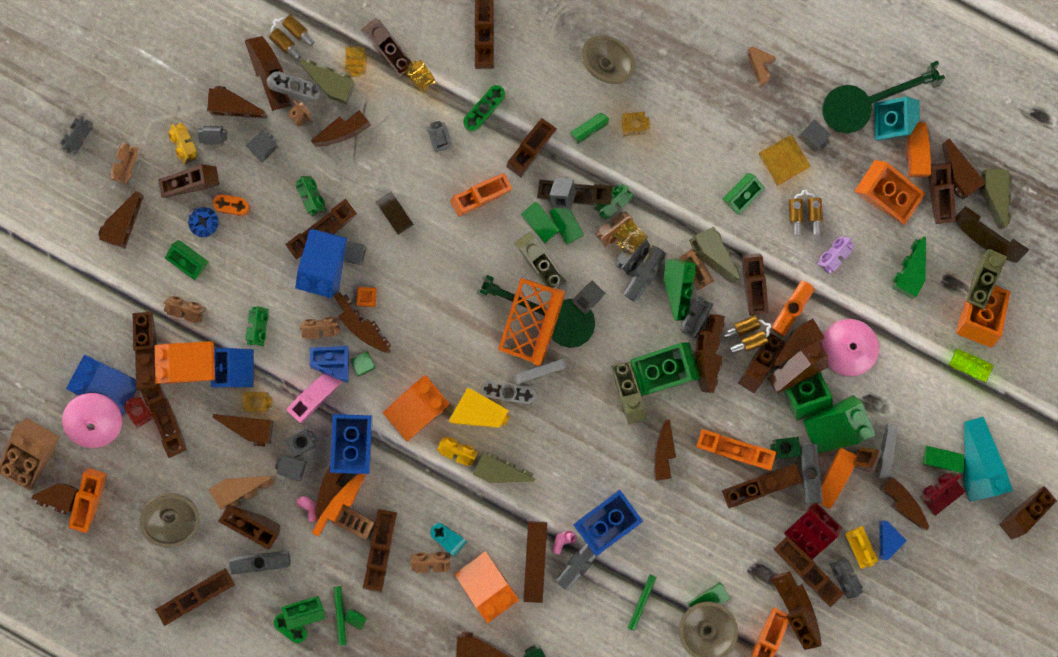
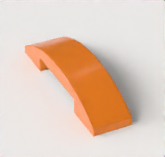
M701 429L696 448L770 471L776 456L775 451Z

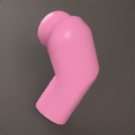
M307 496L299 497L296 501L297 506L308 511V521H318V518H316V502Z
M565 531L558 534L551 552L560 555L563 545L576 541V534L573 531Z

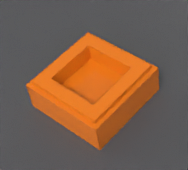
M357 287L356 306L376 307L377 288Z

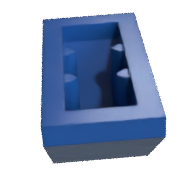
M879 520L880 559L889 560L907 540L888 521Z

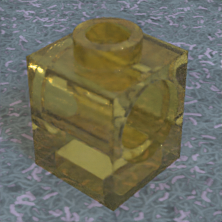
M346 47L345 70L352 77H360L361 74H366L367 52L365 47Z
M422 60L418 62L413 61L408 65L406 73L420 93L436 82L434 76Z
M645 111L626 113L621 116L623 137L646 134L647 128H650L649 117H645ZM638 120L641 126L635 128L631 125V122Z
M630 219L613 234L618 239L616 244L623 251L627 248L631 253L648 238Z
M243 392V412H269V408H272V396H269L268 392ZM260 397L262 399V405L256 408L254 406V400L255 398Z

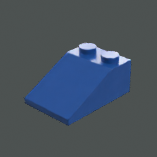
M310 229L297 270L295 289L329 298L337 294L340 289L347 238Z
M83 355L66 388L77 395L86 393L105 395L117 404L122 416L137 390L135 378L88 355Z
M333 414L330 473L370 474L372 415Z
M618 490L575 522L573 526L595 556H598L644 521L621 490Z

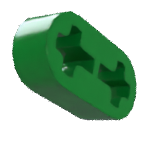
M281 613L275 617L274 627L292 642L301 643L307 638L308 631L305 626L294 628L296 631L302 630L301 635L303 638L299 637L296 639L294 637L296 635L295 632L287 630L286 625L282 627L279 625V618L283 619V614Z

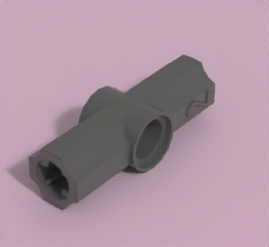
M653 245L643 262H640L623 295L637 303L645 288L653 280L657 273L656 270L667 253Z
M817 444L800 445L805 504L823 503ZM808 469L814 470L816 478L809 479L806 476V471Z
M587 543L579 551L575 552L567 562L565 569L562 570L555 580L566 591H569L578 578L585 574L592 565V561L597 557Z
M289 550L231 557L229 562L231 575L291 567ZM258 557L264 559L265 564L262 568L256 565Z

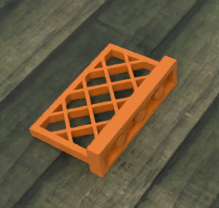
M521 277L498 350L531 361L534 365L541 366L544 362L566 291L557 290ZM524 283L530 285L534 291L533 294L525 297L522 291ZM544 290L552 293L550 300L543 303L538 294ZM536 295L540 305L531 309L527 299ZM524 301L528 311L519 315L516 306ZM542 307L545 317L537 321L533 311ZM530 313L535 323L526 327L521 317ZM518 319L523 329L514 333L510 325L512 321ZM536 325L539 335L532 339L527 329ZM524 331L529 341L520 345L515 335ZM510 337L514 339L517 345L513 349L504 347L506 339ZM530 343L534 350L532 356L526 355L521 347Z

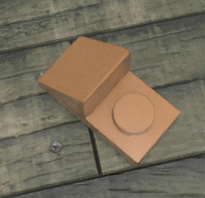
M753 46L749 47L746 53L759 87L765 86L769 81L770 73L768 68H764V66L774 63L776 57Z

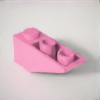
M322 374L286 410L299 423L304 424L343 381Z

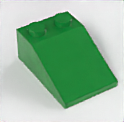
M681 342L630 360L641 396L700 379L690 342Z
M821 372L784 390L796 421L815 415L833 405V396Z
M854 395L802 421L811 443L817 444L818 454L859 444L875 436L863 403Z

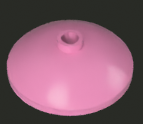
M845 319L834 323L827 329L824 334L825 338L821 342V347L828 355V367L843 376H857L867 372L875 364L879 354V342L874 331L864 322L855 319ZM851 343L855 344V350L850 349Z
M86 393L75 397L68 403L63 413L62 425L66 435L74 443L86 448H99L108 445L118 436L122 427V414L117 404L109 397L98 393ZM88 424H93L95 427L90 428Z

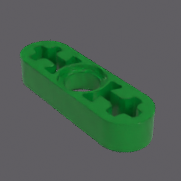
M499 85L492 86L465 116L463 123L467 131H477L504 101L505 90ZM493 91H495V92L501 91V92H500V96H501V97H500V98H499V97H496V98L493 100V103L495 104V105L493 106L492 103L489 101V100H491V99L493 98V96H494V95H493ZM480 105H489V112L481 113L479 111ZM474 112H477V114L483 119L480 120V118L478 117L475 121L476 126L471 125L469 127L468 120H474V118L476 117V114H474Z

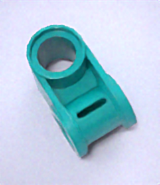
M442 523L434 524L431 528V537L454 557L457 556L467 543L464 538ZM442 527L444 535L436 537L434 529Z

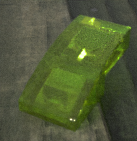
M957 348L949 363L950 368L963 372L969 377L987 383L994 368L993 364Z

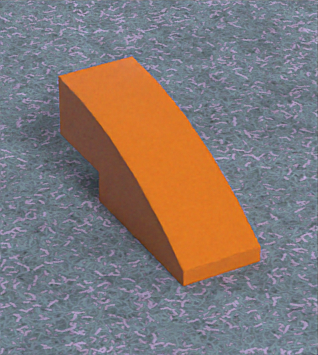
M918 122L912 133L906 135L908 177H929L931 175L930 145L926 122Z
M502 173L454 195L450 202L457 216L460 217L513 190L505 173Z
M843 448L838 449L831 466L828 467L821 481L823 503L819 504L831 509L855 467L853 465L856 458L855 454Z
M91 468L83 472L80 489L76 492L68 528L84 533L89 531L102 495L107 473Z
M775 607L772 608L750 657H774L789 623L786 617L787 613Z

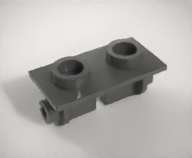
M80 117V119L75 118L70 126L73 129L70 135L66 134L60 143L63 145L61 149L68 148L67 152L73 156L75 153H78L84 143L78 139L79 135L86 139L92 129L93 123L88 120L84 123L82 121L84 117Z
M640 235L634 236L626 246L631 252L628 253L623 250L616 259L615 265L620 269L622 268L628 275L630 271L635 269L639 259L648 252L650 243L645 237L643 238Z
M700 296L694 299L689 310L692 312L691 315L687 314L681 324L682 333L696 338L713 303L704 301L705 299Z
M842 557L837 562L829 564L847 599L858 597L859 594L863 593V586L857 575L850 577V574L855 571L849 559L846 560L845 557Z

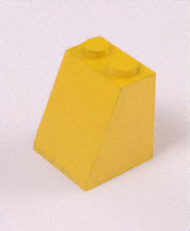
M468 387L450 417L449 422L456 425L500 428L502 425L506 426L510 416L508 415L509 410Z

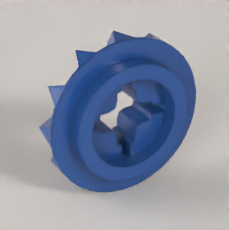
M201 207L194 209L192 214L189 215L188 225L190 231L196 236L208 237L217 230L219 219L212 209ZM199 216L204 219L208 218V220L206 221V226L208 228H206L203 225H199Z

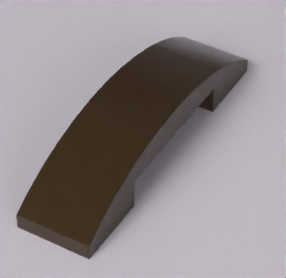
M539 180L538 199L551 201L549 194L554 181ZM575 184L577 192L573 204L611 205L613 185Z
M966 206L955 217L956 224L975 243L985 250L991 249L1007 256L1006 260L1018 263L1029 251L1027 247L1015 239L1008 241L979 221L981 216Z

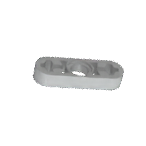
M274 72L267 78L268 87L276 92L309 102L315 101L321 95V88L318 84L282 72ZM277 78V81L280 83L277 85L273 79ZM291 82H294L298 85V91H293L291 89ZM309 89H312V92L315 93L313 96L311 95V92L308 91Z
M563 358L513 375L515 385L567 368L568 365L566 359Z
M486 381L481 385L482 395L489 399L525 405L532 404L536 399V393L530 387L495 381ZM491 384L492 388L498 389V385H501L500 397H496L497 392H491L490 395H487L484 387H488ZM506 387L514 390V395L511 398L503 396V390ZM516 389H521L519 393L523 394L526 393V390L530 391L533 398L525 401L524 397L519 396V400H515L517 396Z
M887 423L884 429L881 455L877 469V478L888 480L890 477L898 433V425Z

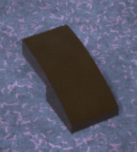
M392 191L376 201L397 235L414 225Z

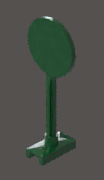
M935 61L930 63L927 72L921 74L920 77L868 96L865 91L857 86H838L830 91L824 99L822 107L823 118L827 125L836 132L844 134L855 133L865 127L870 120L871 104L921 84L931 83L933 88L941 86L945 76H940L938 70H936L939 62Z
M489 275L483 276L482 289L477 290L476 294L480 296H487V294L497 295L513 302L515 294L499 288V285L494 284V277ZM572 298L563 300L551 337L558 345L567 348L579 347L589 341L594 333L596 324L592 310L584 314L572 302ZM527 300L531 309L539 306L538 304H535ZM524 301L518 303V305L527 308ZM542 307L534 310V312L545 316Z

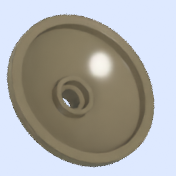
M604 35L594 36L588 39L582 47L581 59L583 65L596 79L609 84H620L630 79L635 71L634 56L630 49L618 39Z
M167 493L154 497L144 506L140 515V528L144 537L154 545L167 548L180 546L189 541L197 532L200 522L196 505L189 498L176 493Z
M701 602L690 607L683 615L679 625V637L684 649L692 657H725L733 650L737 642L738 626L733 614L723 605L715 602ZM705 627H710L708 634L704 633Z

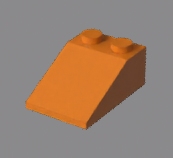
M879 160L873 161L854 191L865 201L903 225H906L925 195L924 191L888 162Z
M994 286L985 309L965 301L958 320L956 334L992 348L1002 337L1010 291Z
M214 341L155 345V384H180L215 380Z
M424 375L382 413L408 442L449 408L451 404L428 376Z
M486 551L454 574L487 624L520 599Z

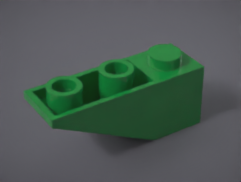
M924 236L919 240L915 239L910 248L912 249L910 256L907 255L901 264L903 269L900 273L897 272L892 280L894 283L892 288L910 299L917 297L926 281V237Z
M681 259L666 260L664 282L675 321L685 320L687 314H690L693 281L696 274V263Z

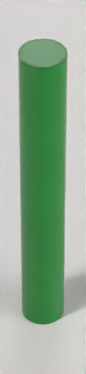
M652 574L647 579L628 625L630 630L635 631L657 577Z
M335 586L334 596L339 646L347 644L342 586Z

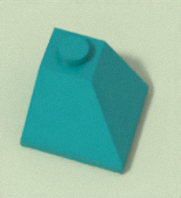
M902 97L874 103L875 140L879 141L910 135L920 120L919 100Z

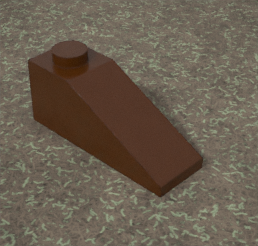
M215 86V89L209 88L207 111L211 115L267 119V114L264 110L226 89V87Z
M950 138L942 144L945 162L951 164V183L954 184V194L964 200L986 182Z
M202 164L158 179L162 198L205 190L220 185L217 166Z
M135 191L105 221L104 226L100 227L99 240L126 249L144 195Z
M816 342L800 350L767 377V380L778 394L828 368V355L820 344Z
M213 414L212 418L247 441L254 442L253 446L265 447V443L271 444L274 422L272 420Z
M231 505L226 507L218 520L219 523L268 550L280 532V525L269 518Z
M462 632V635L457 636L456 657H514L483 638L474 636L473 632Z

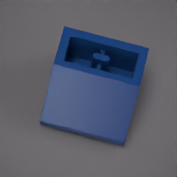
M214 348L215 380L211 381V387L254 388V349Z

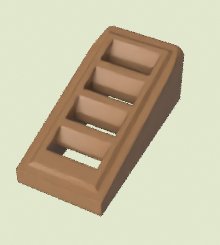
M343 506L334 524L367 540L375 525V521ZM345 511L347 512V515L345 517L344 522L342 523L340 522V519ZM352 515L354 516V518L350 526H348L347 522L350 516ZM357 519H360L361 521L357 529H354L353 527ZM364 522L368 523L364 532H361L360 530Z

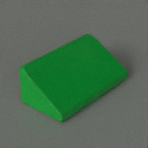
M598 113L571 131L570 134L575 142L579 144L607 126L609 118L603 113Z
M747 173L723 197V201L739 215L765 188L755 175Z
M537 201L521 214L544 243H547L560 232L559 228Z
M553 208L549 211L566 245L584 236L571 209Z
M180 240L172 243L165 256L166 260L193 280L198 278L208 264L205 258Z
M926 446L922 465L963 473L964 454Z
M718 582L687 602L689 607L701 602L723 604L730 597L723 585Z
M319 596L281 607L287 630L325 619L324 609Z

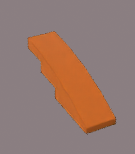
M357 474L333 498L313 529V535L320 538L328 520L336 523L343 506L351 509L367 474Z

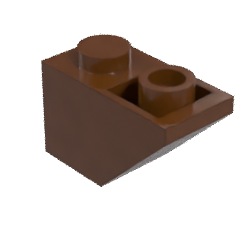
M57 483L32 495L31 499L36 500L37 505L43 507L50 505L55 507L54 511L66 514V512H72L76 492L79 489L65 483Z

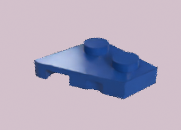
M348 346L310 348L309 365L311 369L349 383Z

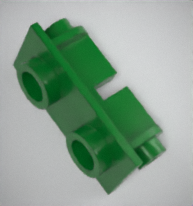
M301 176V179L296 181V188L301 198L308 197V199L303 201L307 213L314 216L318 214L317 211H326L325 202L317 190L316 181L312 176Z
M618 185L613 189L611 205H597L594 209L600 212V216L604 220L606 218L609 219L618 211L615 204L617 203L622 208L632 200L633 194L628 190V186Z
M252 306L251 310H249L248 324L254 325L253 328L247 327L245 340L248 345L264 347L269 309Z

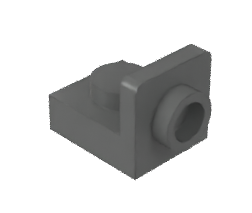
M435 121L427 127L435 153L453 147L445 122Z

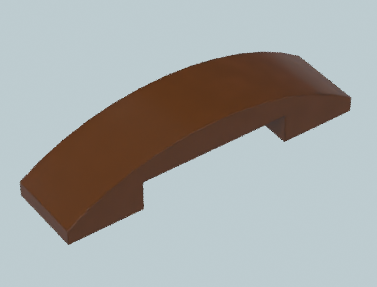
M345 198L332 208L330 213L303 233L296 235L285 245L297 260L302 257L310 229L335 234L349 223L357 213Z
M157 384V389L140 390L155 420L168 458L187 451L181 429L161 385Z

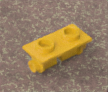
M174 123L171 124L168 136L170 141L174 142L178 159H181L183 164H186L188 158L190 160L198 158V152L193 141L185 142L191 139L187 127L183 123L177 124L176 128Z
M443 436L437 449L440 455L451 460L454 454L458 455L456 462L467 467L468 465L472 467L478 451L472 446L458 443L456 439Z
M863 526L845 533L860 569L867 566L871 567L876 562H879Z

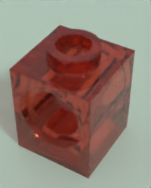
M133 397L125 402L124 411L137 429L154 419L140 397ZM135 407L143 409V412L138 416L132 414V410Z

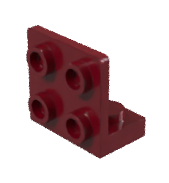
M944 473L937 479V484L934 486L929 485L922 491L923 495L919 498L934 516L966 492L957 481L961 478L959 473Z
M810 504L806 512L784 534L808 557L814 559L838 538L843 527L820 505Z

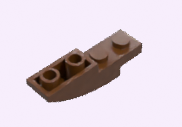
M263 36L246 39L245 44L256 76L261 77L271 110L275 111L290 107L291 102L288 95L273 91L267 85V78L272 73H284L272 48ZM277 78L273 79L277 85L280 83L277 81Z
M341 292L334 295V298L344 311L338 316L343 324L369 346L389 354L391 352L389 349L391 344L386 337L381 338L378 333L380 328L376 322L373 321L371 323L369 319L361 322L363 317L358 310L354 311L350 306L352 301L348 295L345 294L343 296Z
M152 311L132 313L136 389L138 391L157 389V384H155V345H157L153 313Z
M719 314L709 315L706 331H699L696 341L695 362L700 376L698 382L701 391L706 393H714L718 385V373L722 368L723 356L716 354L720 347L719 339L725 326V316Z
M795 463L722 490L728 509L802 483L803 481Z
M790 571L774 575L771 580L789 611L786 617L803 649L808 650L820 647L822 643L818 622L803 584L797 585Z

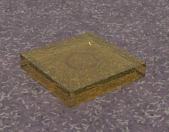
M792 134L758 153L777 186L811 167Z

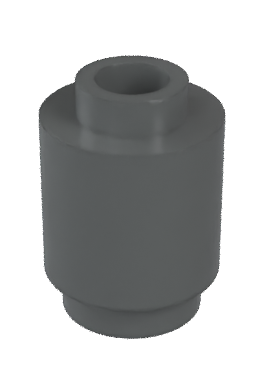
M203 126V128L198 129L199 143H204V145H223L224 141H227V130L223 126Z

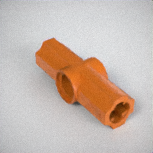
M801 280L789 300L784 304L783 309L770 329L776 334L785 337L798 315L802 313L815 288ZM789 304H794L797 307L795 314L789 311Z

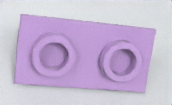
M844 236L837 238L833 242V246L822 254L817 265L825 267L824 270L828 274L834 273L842 263L838 257L840 256L845 260L854 250L853 247L855 245L851 242L852 239Z

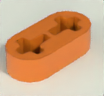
M222 194L217 195L213 199L214 208L221 213L244 216L250 210L249 203L240 197ZM222 199H224V201L228 203L229 206L223 205L222 208H220V206L217 203L221 202ZM242 202L245 209H241V212H239V209L233 207V205H240Z

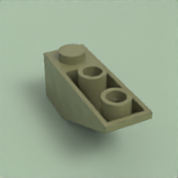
M308 59L306 62L303 60L299 61L302 68L330 99L347 105L355 86L350 75L345 73L339 75L334 73L332 68L324 66V68L318 67L317 63Z
M986 168L981 172V177L986 183L981 186L980 191L998 228L1004 229L1008 227L1011 220L1008 206L1011 204L1009 187L1012 183V177L1009 175V170Z
M715 227L693 236L689 242L694 252H697L696 256L730 283L740 278L739 270L733 264L730 252L724 247L721 235L716 231Z
M528 232L514 242L545 286L556 289L566 281L533 234Z
M991 249L982 253L974 272L966 302L985 309L1007 256Z
M630 361L612 365L611 368L628 425L647 420L645 406Z
M490 452L487 455L482 454L473 475L489 483L535 481V478L532 477L533 473L525 469L520 472L515 469V464L507 460L505 463L498 461V456Z

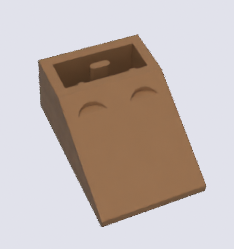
M26 418L14 427L0 463V474L29 491L32 490L51 458L60 437Z
M260 476L224 479L208 490L220 510L226 509L228 505L238 507L241 505V500H249L258 494L257 491L259 489L265 490L274 485L273 481L277 477Z

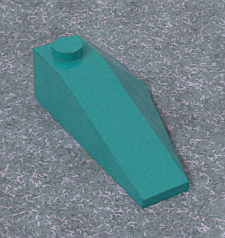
M984 416L964 422L965 474L963 476V483L969 501L994 497L1013 491L1006 468Z

